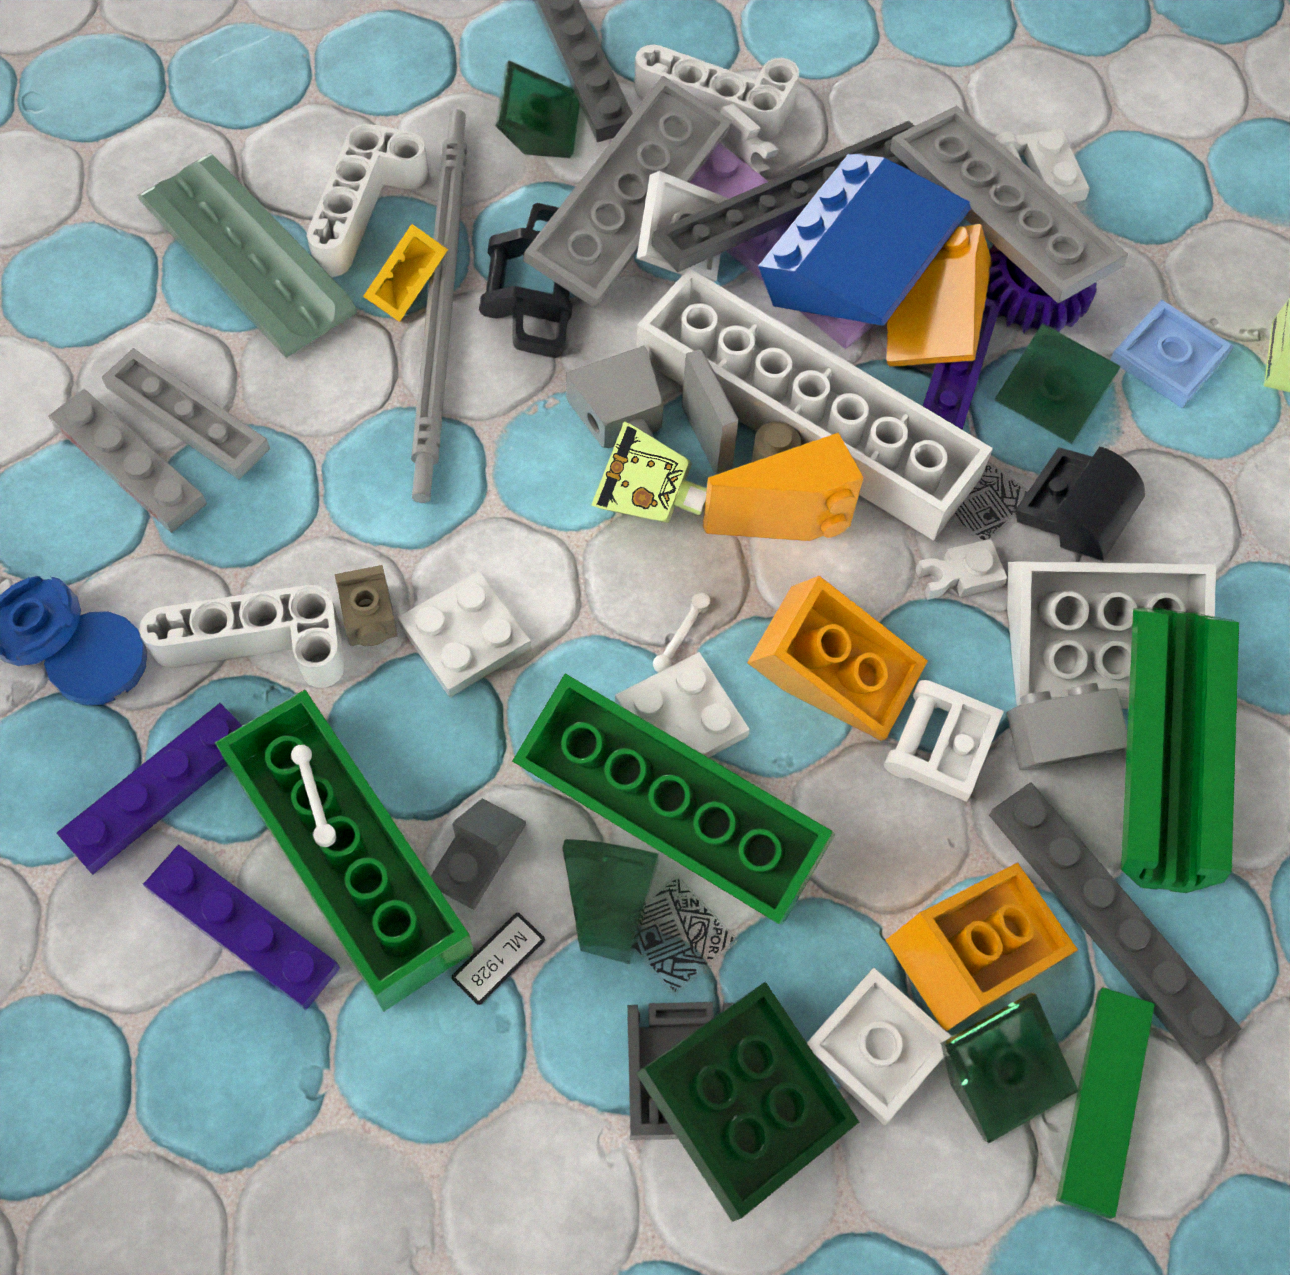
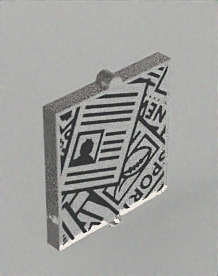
M988 461L982 478L949 520L951 522L950 526L952 529L959 528L976 542L988 539L993 540L1016 517L1015 510L1029 490L1009 476L1008 470L1003 469L1001 471Z
M678 874L652 896H643L640 900V906L613 929L674 999L700 975H709L712 971V965L738 943L739 940Z

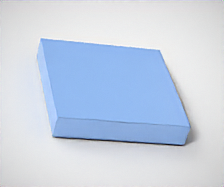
M1161 299L1114 350L1110 361L1183 408L1230 355L1234 346Z

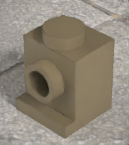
M383 565L334 574L344 626L350 646H375L389 638L398 637Z

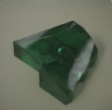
M565 839L562 850L580 951L631 964L645 917L644 909L659 862V854L604 842Z

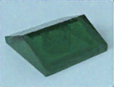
M508 60L504 70L495 126L524 155L571 158L574 153L580 103L572 88Z
M1042 323L995 397V401L1068 443L1073 444L1096 411L1121 366Z
M1032 992L940 1043L951 1087L983 1140L987 1143H991L1079 1091L1038 997Z

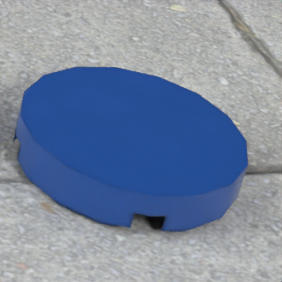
M40 576L28 577L11 585L0 595V659L3 662L16 666L37 664L53 656L68 643L78 627L81 608L78 597L63 581L55 577L45 580Z
M109 611L88 612L80 615L78 627L68 643L53 656L45 659L44 666L50 682L66 699L82 705H104L114 701V697L120 695L123 691L128 693L138 684L146 669L147 649L140 632L127 618Z

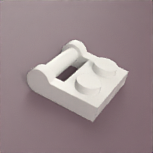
M1062 128L1017 136L1012 132H1004L995 137L999 143L1021 162L1020 155H1024L1029 168L1066 201L1072 203L1086 200L1090 188Z
M922 680L918 682L914 691L913 698L916 702L895 750L889 751L884 762V768L894 776L914 779L967 802L1004 711L935 682ZM940 708L948 711V715L930 759L927 762L915 757V754L933 710Z

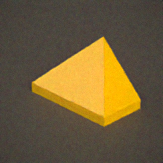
M411 224L363 297L400 322L448 249Z

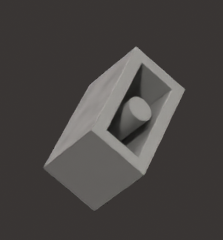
M1090 683L1067 689L1069 695L1067 697L1052 699L1050 691L1020 697L1022 704L1006 712L1019 770L1111 754L1127 748V729L1117 688L1099 691L1097 683Z

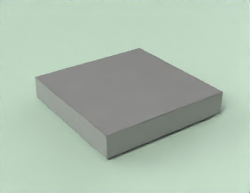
M701 349L686 353L682 408L715 475L731 470L733 466L739 419L704 351L702 352Z

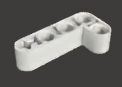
M647 45L642 47L635 57V92L640 98L645 99L659 79L664 76L719 113L722 107L734 104L761 128L757 137L761 141H770L779 134L794 107L799 69L789 59L774 58L763 66L758 77L754 80L663 46Z
M373 124L358 125L348 133L307 231L312 258L331 277L343 275L351 267L383 185L402 189H416L424 185L428 180L429 170L423 138L413 132Z
M304 585L159 607L148 612L140 622L139 631L141 638L153 659L164 667H180L293 649L303 679L313 687L326 688L332 686L340 680L344 673L340 622L330 593L318 585ZM312 612H323V614L317 618L306 619V616ZM274 619L269 625L257 626L262 620ZM225 626L219 633L208 634L215 627ZM320 653L329 654L328 657L321 662H309L310 659L315 655H318Z

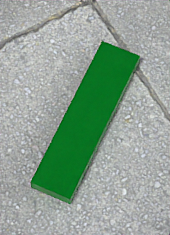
M1104 987L1097 992L1056 1197L1057 1202L1108 1219L1116 1217L1155 1006L1154 1003Z

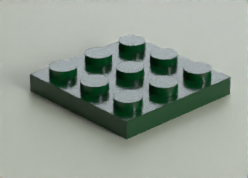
M766 982L754 988L636 1073L732 1222L742 1219L860 1123Z

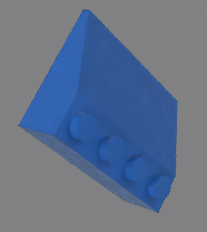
M848 154L758 265L773 307L884 326L970 211V201L885 157Z

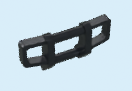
M535 203L532 206L526 228L506 231L489 238L487 253L491 258L486 293L480 298L479 311L483 316L495 319L512 315V344L515 349L558 358L565 345L568 321L572 317L573 303L569 300L570 291L554 282L553 294L519 286L504 288L507 260L524 255L526 249L540 233V231L533 230L535 222L539 220L548 222L559 209L558 207ZM523 315L558 322L556 339L551 340L527 334L523 329Z

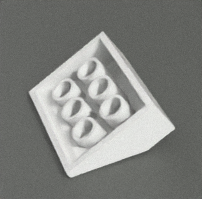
M1008 562L1007 612L1016 705L1022 704L1020 697L1050 691L1051 698L1055 699L1069 696L1067 691L1069 688L1097 683L1099 691L1117 688L1121 708L1128 709L1133 608H1158L1215 616L1216 564Z

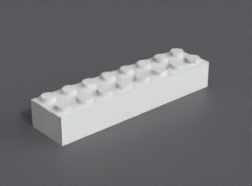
M690 268L637 324L636 348L645 346L652 368L682 386L684 383L686 353L701 349L702 352L704 351L739 421L756 432L766 423L784 422L797 430L800 435L801 445L839 432L864 477L859 495L933 541L982 478L993 450L992 447Z

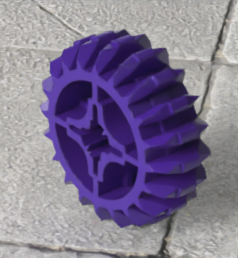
M992 245V248L989 249L992 265L986 298L995 300V304L1000 307L997 317L1005 316L1007 327L1014 323L1019 324L1022 327L1023 334L1029 328H1036L1040 336L1049 327L1058 334L1064 326L1073 327L1079 320V317L1083 318L1084 314L1088 312L1097 292L1096 286L1098 283H1094L1057 303L995 245Z

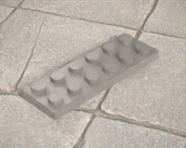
M662 76L526 249L523 261L596 308L638 252L650 174L661 171L690 183L727 134L732 121L671 80Z
M957 105L892 137L890 151L914 173L970 201L971 209L964 218L971 225L981 224L985 237L1057 303L1124 267L1128 256L1127 252Z

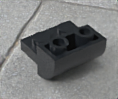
M1099 446L1093 456H1088L1058 447L1016 508V519L1018 523L1059 535L1061 548L1104 561L1144 499V483L1137 470L1126 459L1109 449Z

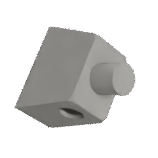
M645 346L566 372V398L602 447L611 448L615 446L624 422L635 426L653 438L652 433L662 427L663 402Z

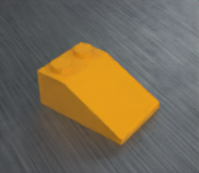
M981 224L958 226L888 319L887 364L889 367L975 360L992 259Z
M838 432L708 477L703 528L706 534L811 541L822 536L826 538L835 537L851 526L864 477Z
M817 576L791 586L747 663L783 691L882 741L888 737L928 660L825 579Z
M1018 862L921 911L885 940L938 1023L946 1032L1078 951Z

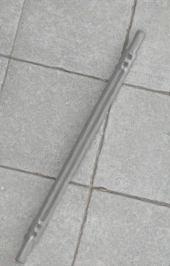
M458 109L450 112L448 137L442 145L433 239L447 248L448 251L429 278L411 460L415 463L412 499L419 503L430 501L433 466L439 461L467 144L464 142L466 114Z

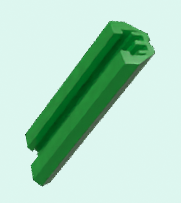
M1133 608L1121 870L1140 888L1166 889L1171 892L1189 893L1223 883L1232 872L1239 622L1192 612L1158 608Z

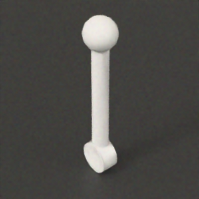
M696 593L692 597V609L665 652L654 658L653 667L658 673L672 666L671 658L700 613H705L709 610L710 598L707 594Z
M297 745L291 752V758L300 767L317 826L313 833L314 839L319 846L329 847L335 842L336 833L334 828L327 824L309 763L312 758V751L306 745Z

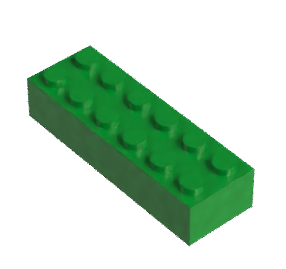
M566 673L512 760L513 763L780 925H783L835 837V833Z
M306 689L215 742L227 766L383 1012L474 953L470 934ZM297 745H306L312 751V758L309 763L327 824L331 825L336 833V840L329 847L319 846L314 839L313 833L317 826L300 767L291 758V752Z

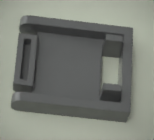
M713 1002L649 1003V1027H639L640 1012L638 1005H627L630 1140L678 1139L668 1123L658 1124V1107L636 1073L714 1018ZM723 1003L722 1011L733 1003Z

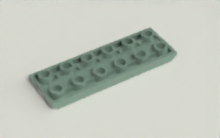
M212 153L183 168L175 176L163 180L138 194L142 204L285 358L357 313V308L349 295Z

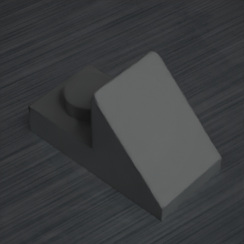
M483 798L453 822L455 838L431 874V878L441 893L475 910L526 826L525 820Z

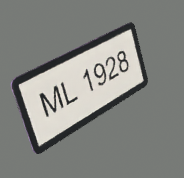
M515 913L452 974L451 979L477 1005H481L545 942V937L520 913Z

